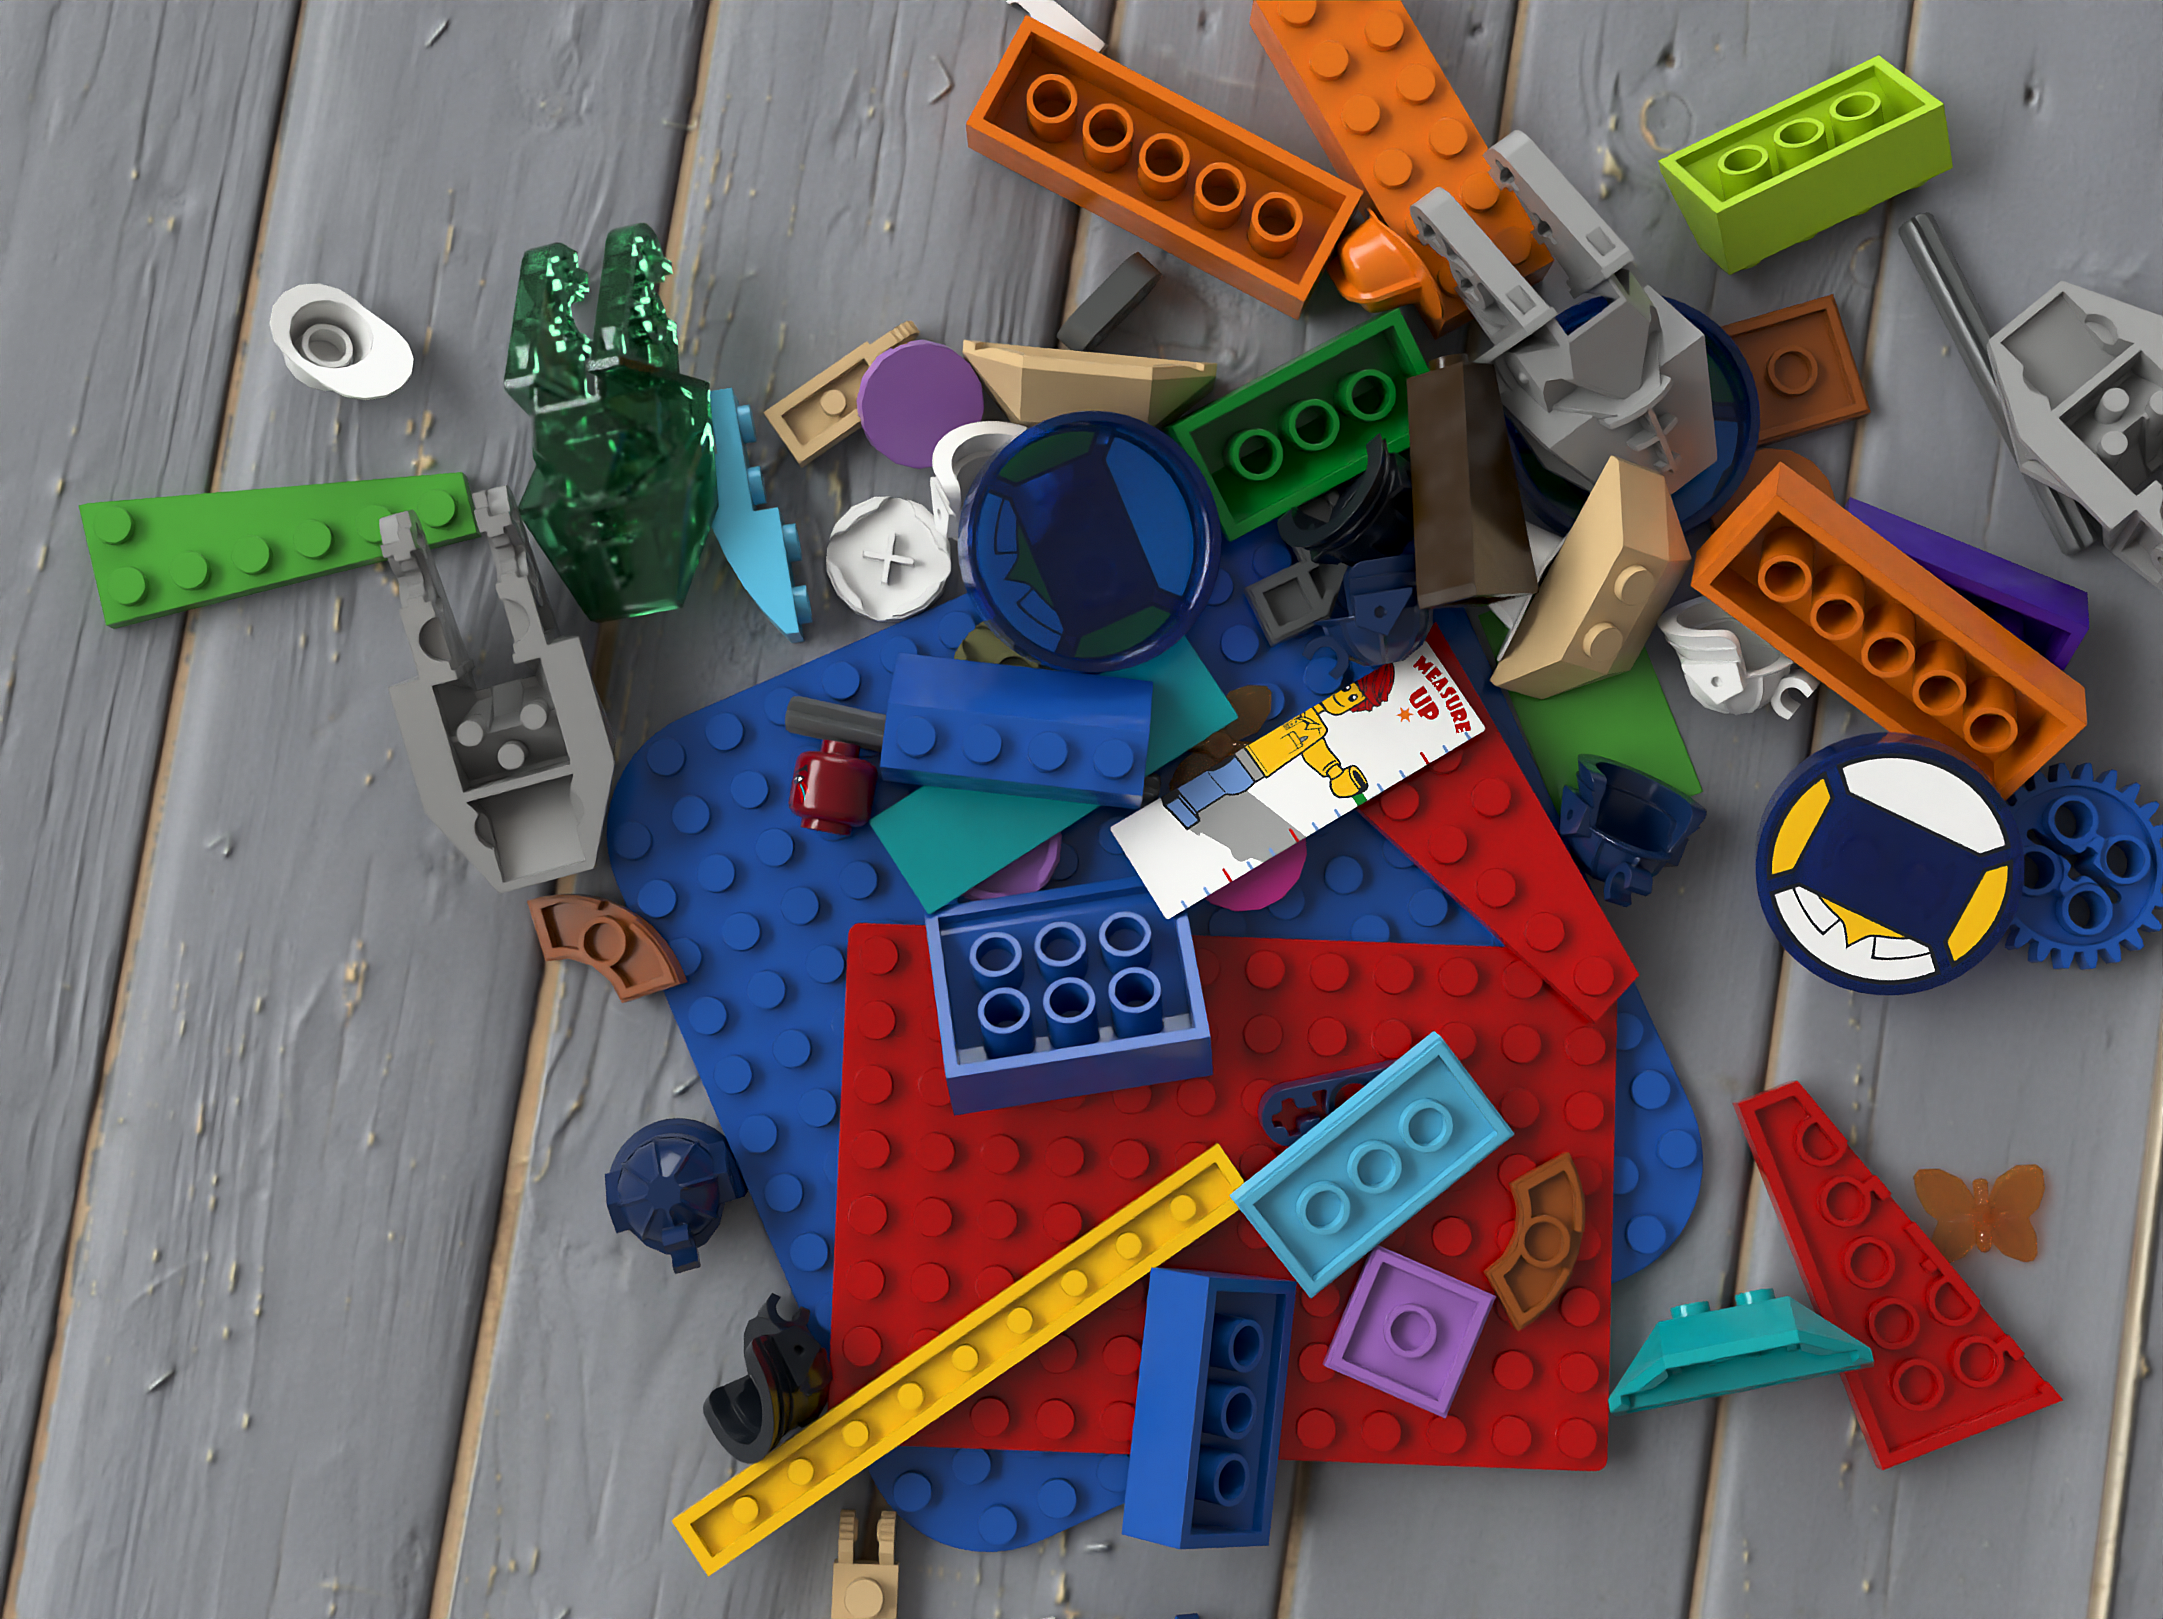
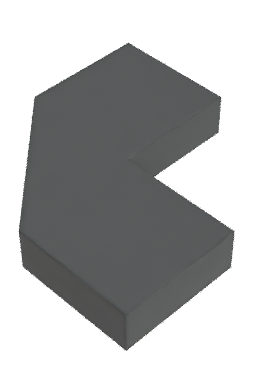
M1335 486L1295 508L1328 523L1340 494ZM1291 546L1299 561L1298 563L1245 587L1243 592L1271 648L1318 626L1313 624V622L1330 619L1348 565L1344 563L1338 565L1316 564L1311 561L1310 550Z

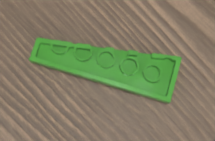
M463 472L95 502L78 505L106 626L113 629L387 561L388 558L383 557L380 547L383 543L379 519L412 509L416 512L430 550L481 537L474 514L475 508L468 479Z

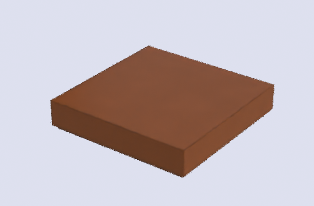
M1833 294L1717 327L1709 333L1716 357L1728 373L1737 393L1740 407H1733L1736 418H1742V439L1746 452L1861 419L1871 413Z

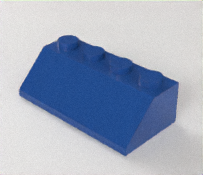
M898 653L887 704L880 761L883 781L1139 809L1143 797L1153 681Z
M1151 1267L1122 1535L1176 1549L1269 1546L1296 1281L1196 1269Z

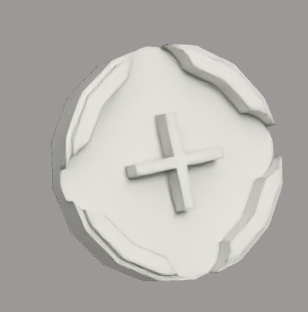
M891 496L873 497L851 507L835 524L829 539L830 542L827 547L826 556L828 576L838 598L857 615L878 623L902 622L927 611L943 595L951 574V546L948 538H945L935 530L934 515L919 503L901 498H891Z

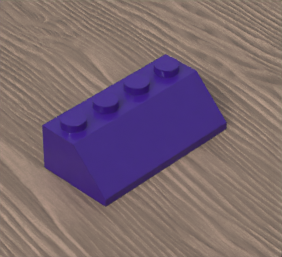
M1852 497L1849 498L1844 507L1845 510L2059 669L2065 670L2090 628L2087 592Z

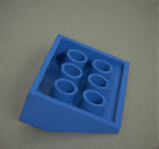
M1140 876L946 905L932 914H928L924 909L945 1075L954 1116L1213 1075L1211 1036L1187 909L1170 919H1166Z

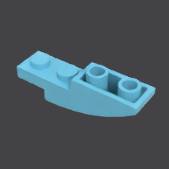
M733 388L708 391L707 396L717 454L692 458L699 492L710 525L734 572L765 616L791 643L803 642L805 640L802 624L812 623L813 618L807 586L795 587L791 562L802 561L801 545L796 523L785 525L784 518L778 507L757 511L756 505L767 503V496L761 466L750 467L746 444L757 442L750 404L740 406Z

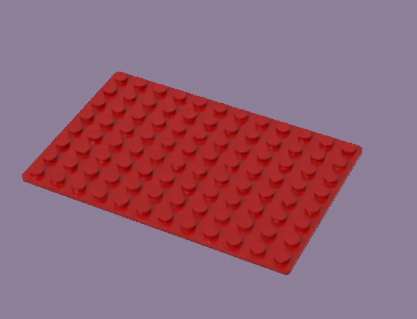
M857 923L850 928L847 948L829 1362L832 1368L833 1379L829 1383L827 1412L1216 1143L1223 1149L1244 1182L1249 1180L1289 1147L1274 1142L1266 1134L1258 1119L1260 1099L1274 1085L1398 1059L1431 1032L1435 1031L1443 1038L1514 1132V1135L1378 1245L1496 1296L1483 1271L1503 1255L1514 1234L1516 1205L1509 1182L1556 1156L1569 1152L1582 1184L1585 1201V1231L1583 1232L1579 1253L1572 1269L1573 1273L1567 1285L1552 1305L1536 1320L1519 1331L1514 1329L1496 1296L1446 1418L1322 1364L1368 1253L1312 1298L1307 1295L1297 1282L1278 1460L1568 1471H1600L1606 1466L1608 1460L1617 1000L1595 1024H1592L1507 947L1192 935L1211 1036L1213 1075L954 1116L945 1075L926 925ZM1352 1083L1342 1087L1335 1097V1109L1364 1086ZM1322 1090L1312 1093L1317 1103L1316 1106L1297 1108L1291 1098L1281 1101L1282 1111L1272 1115V1121H1281L1286 1130H1292L1296 1128V1117L1315 1112L1320 1117L1321 1122L1327 1117L1321 1105ZM1240 1209L1157 1266L1159 1268L1196 1269L1296 1281ZM1150 1272L898 1446L1130 1454Z

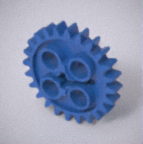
M2065 763L2051 765L2048 770V780L2038 770L2025 782L2026 789L2021 786L2007 799L2008 804L2003 802L1996 809L2008 833L2011 848L1981 858L1965 851L1966 857L1982 863V870L1983 868L2013 859V879L2010 895L2001 919L1993 931L2006 927L2011 930L2005 943V948L2008 950L2018 949L2027 942L2030 943L2028 962H2043L2051 951L2053 969H2069L2073 957H2075L2080 970L2096 968L2098 954L2106 964L2122 961L2119 944L2129 951L2141 950L2144 944L2137 929L2149 933L2162 929L2158 919L2151 913L2153 909L2163 910V894L2161 893L2163 886V848H2161L2159 839L2163 838V824L2153 826L2149 820L2158 809L2159 803L2154 801L2138 806L2134 801L2141 785L2137 782L2116 790V770L2111 769L2102 772L2095 781L2091 763L2077 765L2072 776H2070ZM2060 806L2068 808L2074 814L2076 820V830L2070 838L2062 835L2055 824V813ZM2029 829L2033 830L2036 837L2046 847L2036 845L2027 838V831ZM2112 845L2119 847L2127 858V868L2121 877L2113 874L2106 862L2107 852ZM2023 855L2031 858L2039 870L2038 881L2032 889L2024 886L2017 875V864ZM2075 855L2078 859L2074 864V869L2082 876L2069 878L2067 873L2070 871L2071 865L2063 857ZM1982 871L1965 877L1966 883L1975 885ZM2098 885L2108 887L2118 896L2117 902L2115 904L2112 903L2110 897ZM2075 895L2082 897L2090 909L2089 920L2083 928L2077 926L2071 920L2068 912L2069 903Z

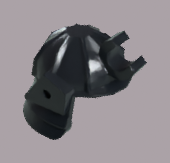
M1378 433L1366 444L1368 455L1367 469L1358 474L1343 490L1332 510L1328 523L1309 516L1295 507L1278 519L1277 525L1282 540L1290 546L1310 550L1312 562L1333 565L1344 563L1353 567L1361 561L1400 556L1407 544L1413 540L1411 463L1394 451L1389 453L1386 439L1382 438L1381 433Z
M774 1293L762 1305L758 1315L748 1321L744 1332V1358L748 1375L714 1389L703 1404V1414L720 1444L734 1458L747 1464L761 1461L768 1452L778 1445L781 1438L788 1432L799 1426L803 1428L817 1419L828 1401L829 1383L833 1379L832 1368L829 1365L825 1348L821 1347L808 1328L805 1327L810 1318V1310L801 1306L792 1317V1321H786L777 1313L776 1305L781 1297Z

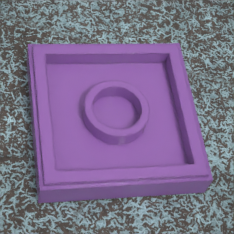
M1377 1245L1368 1253L1322 1364L1446 1418L1496 1296Z

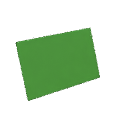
M1536 593L1532 595V597H1531V599H1530V601H1529V604H1528V606H1527V608H1526V610H1525V612H1524V614H1523V616H1522V619H1523V617H1524L1526 611L1528 610V608H1529V606H1530V604H1531L1533 598L1535 597ZM1490 610L1478 615V618L1496 660L1509 629ZM1645 645L1630 671L1542 700L1507 690L1559 818L1561 815L1564 786L1567 785L1579 789L1576 772L1579 771V754H1593L1626 764L1673 786L1689 797L1703 792Z

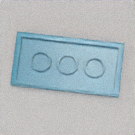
M1433 1031L1229 1196L1307 1295L1312 1298L1511 1138L1514 1132L1443 1038Z

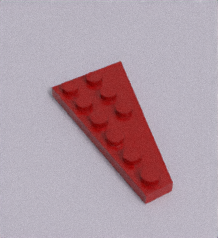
M1435 622L1425 641L1429 644L1484 725L1485 730L1354 809L1590 1023L1595 1024L1639 976V973Z
M1791 1080L1732 1103L1815 1313L1871 1348L1874 1367L1839 1374L1877 1468L1881 1470L1891 1468L2063 1401L2050 1383L2044 1381L2024 1357L2025 1353L2011 1336L2005 1334L1980 1304L1981 1300L1916 1222L1911 1221L1890 1196L1892 1193L1877 1175H1873L1847 1144L1848 1140L1798 1080Z

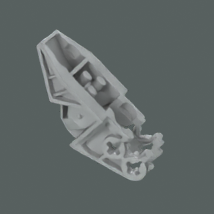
M1514 130L1482 155L1491 167L1488 174L1500 190L1505 187L1509 192L1513 190L1525 203L1534 220L1532 225L1535 228L1530 233L1539 245L1546 244L1568 275L1569 279L1566 283L1571 289L1569 293L1573 299H1576L1583 293L1603 296L1609 305L1581 327L1567 335L1554 318L1558 315L1554 307H1549L1455 198L1442 187H1436L1411 205L1410 215L1419 231L1417 237L1423 246L1429 244L1439 255L1446 257L1450 263L1451 273L1457 283V286L1454 288L1495 345L1473 362L1494 364L1503 412L1542 467L1591 493L1610 456L1613 455L1659 472L1664 476L1671 495L1717 461L1705 335L1647 284L1631 261L1635 257L1629 248L1533 140L1522 131Z
M2061 280L1991 337L1986 345L2019 470L2079 502L2102 525L2103 545L2112 554L2163 592V491L2161 490L2163 486L2155 480L2137 496L2132 492L2159 468L2163 471V316Z
M508 484L472 493V497L476 507L474 514L479 531L485 534L494 558L498 578L495 586L499 600H503L515 642L512 644L515 652L512 654L514 664L524 662L536 674L477 690L471 671L475 668L473 659H469L416 512L412 509L379 519L383 543L380 547L383 557L388 558L389 564L399 581V595L402 605L399 611L418 672V676L388 687V691L423 809L432 822L499 894L584 872L596 867L616 762L614 757L616 738L592 680L580 636L560 634L517 503Z

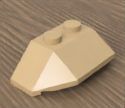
M964 340L962 351L963 358L971 364L982 384V388L1011 423L1026 426L1042 434L1070 427L1100 428L1094 447L1102 451L1105 449L1111 431L1125 435L1142 445L1148 444L1163 431L1162 427L1176 421L1213 391L1217 371V363L998 344L975 340Z
M1613 455L1610 456L1539 587V593H1536L1503 657L1489 680L1497 687L1542 700L1631 670L1657 624L1658 618L1662 615L1692 561L1663 475L1636 463Z

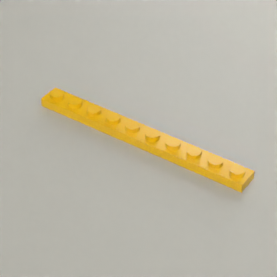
M1216 1143L768 1452L761 1461L749 1465L673 1518L672 1523L708 1577L1151 1271V1267H1157L1237 1212L1239 1208L1229 1195L1244 1184V1180L1220 1145Z

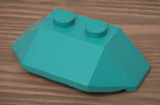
M1773 1288L1759 1289L1735 1295V1307L1711 1311L1709 1302L1702 1301L1671 1308L1672 1319L1660 1321L1656 1324L1612 1392L1608 1403L1610 1412L1616 1417L1874 1367V1359L1870 1347L1790 1296L1775 1298Z

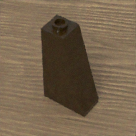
M1465 353L1433 359L1429 362V372L1407 378L1416 585L1419 609L1483 607L1539 593L1494 364L1469 362L1468 356Z

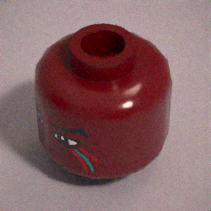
M823 739L821 751H806L798 756L789 796V808L792 813L802 818L801 828L851 836L852 827H861L869 822L878 771L872 763L859 759L861 746Z

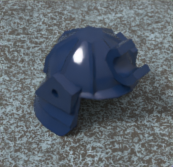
M1415 553L1361 561L1353 567L1347 568L1343 577L1349 617L1313 622V624L1323 627L1326 636L1316 637L1309 641L1302 655L1311 661L1317 649L1321 647L1333 649L1337 655V663L1328 674L1337 680L1346 672L1349 660L1363 666L1404 661L1420 648L1432 627L1433 609H1419Z
M1579 754V771L1576 772L1579 789L1567 785L1563 788L1559 835L1569 838L1571 855L1582 871L1592 876V878L1605 883L1603 892L1605 901L1628 907L1632 905V892L1642 896L1651 894L1653 886L1652 877L1658 875L1663 867L1679 865L1689 841L1687 837L1701 828L1699 825L1706 818L1707 811L1685 793L1645 772L1602 756Z
M685 1118L657 1121L634 1133L616 1154L610 1172L605 1174L606 1203L616 1233L630 1230L646 1246L666 1255H671L675 1274L701 1267L698 1248L708 1242L720 1225L725 1202L745 1197L748 1192L726 1137L705 1123Z

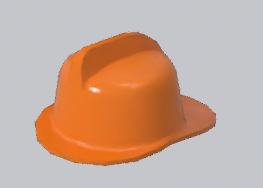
M1370 207L1365 208L1367 220L1340 240L1337 244L1338 256L1327 265L1328 276L1340 295L1348 301L1360 303L1363 309L1369 313H1379L1413 304L1434 320L1443 318L1445 307L1441 293L1423 261L1406 241L1378 220Z

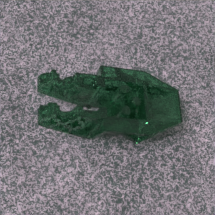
M636 223L615 228L607 235L593 341L579 332L571 312L570 305L584 301V294L589 293L588 272L578 266V252L559 242L530 248L524 252L520 267L504 375V390L530 417L532 452L536 463L518 506L521 518L582 611L590 621L595 623L683 608L719 507L710 383L680 373L676 322L667 317L663 302L654 290L655 284L665 282L664 276L673 274L672 262L664 258L659 239L652 227L647 223ZM590 358V362H587V372L594 375L595 395L593 396L587 393L585 360Z

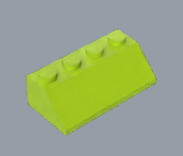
M1879 55L1658 160L1660 172L1698 246L1728 275L1752 268L1759 264L1761 260L1796 243L1808 241L1816 236L1817 233L1852 216L1864 214L1873 206L1906 190L1918 188L1929 179L1953 168L1944 104Z

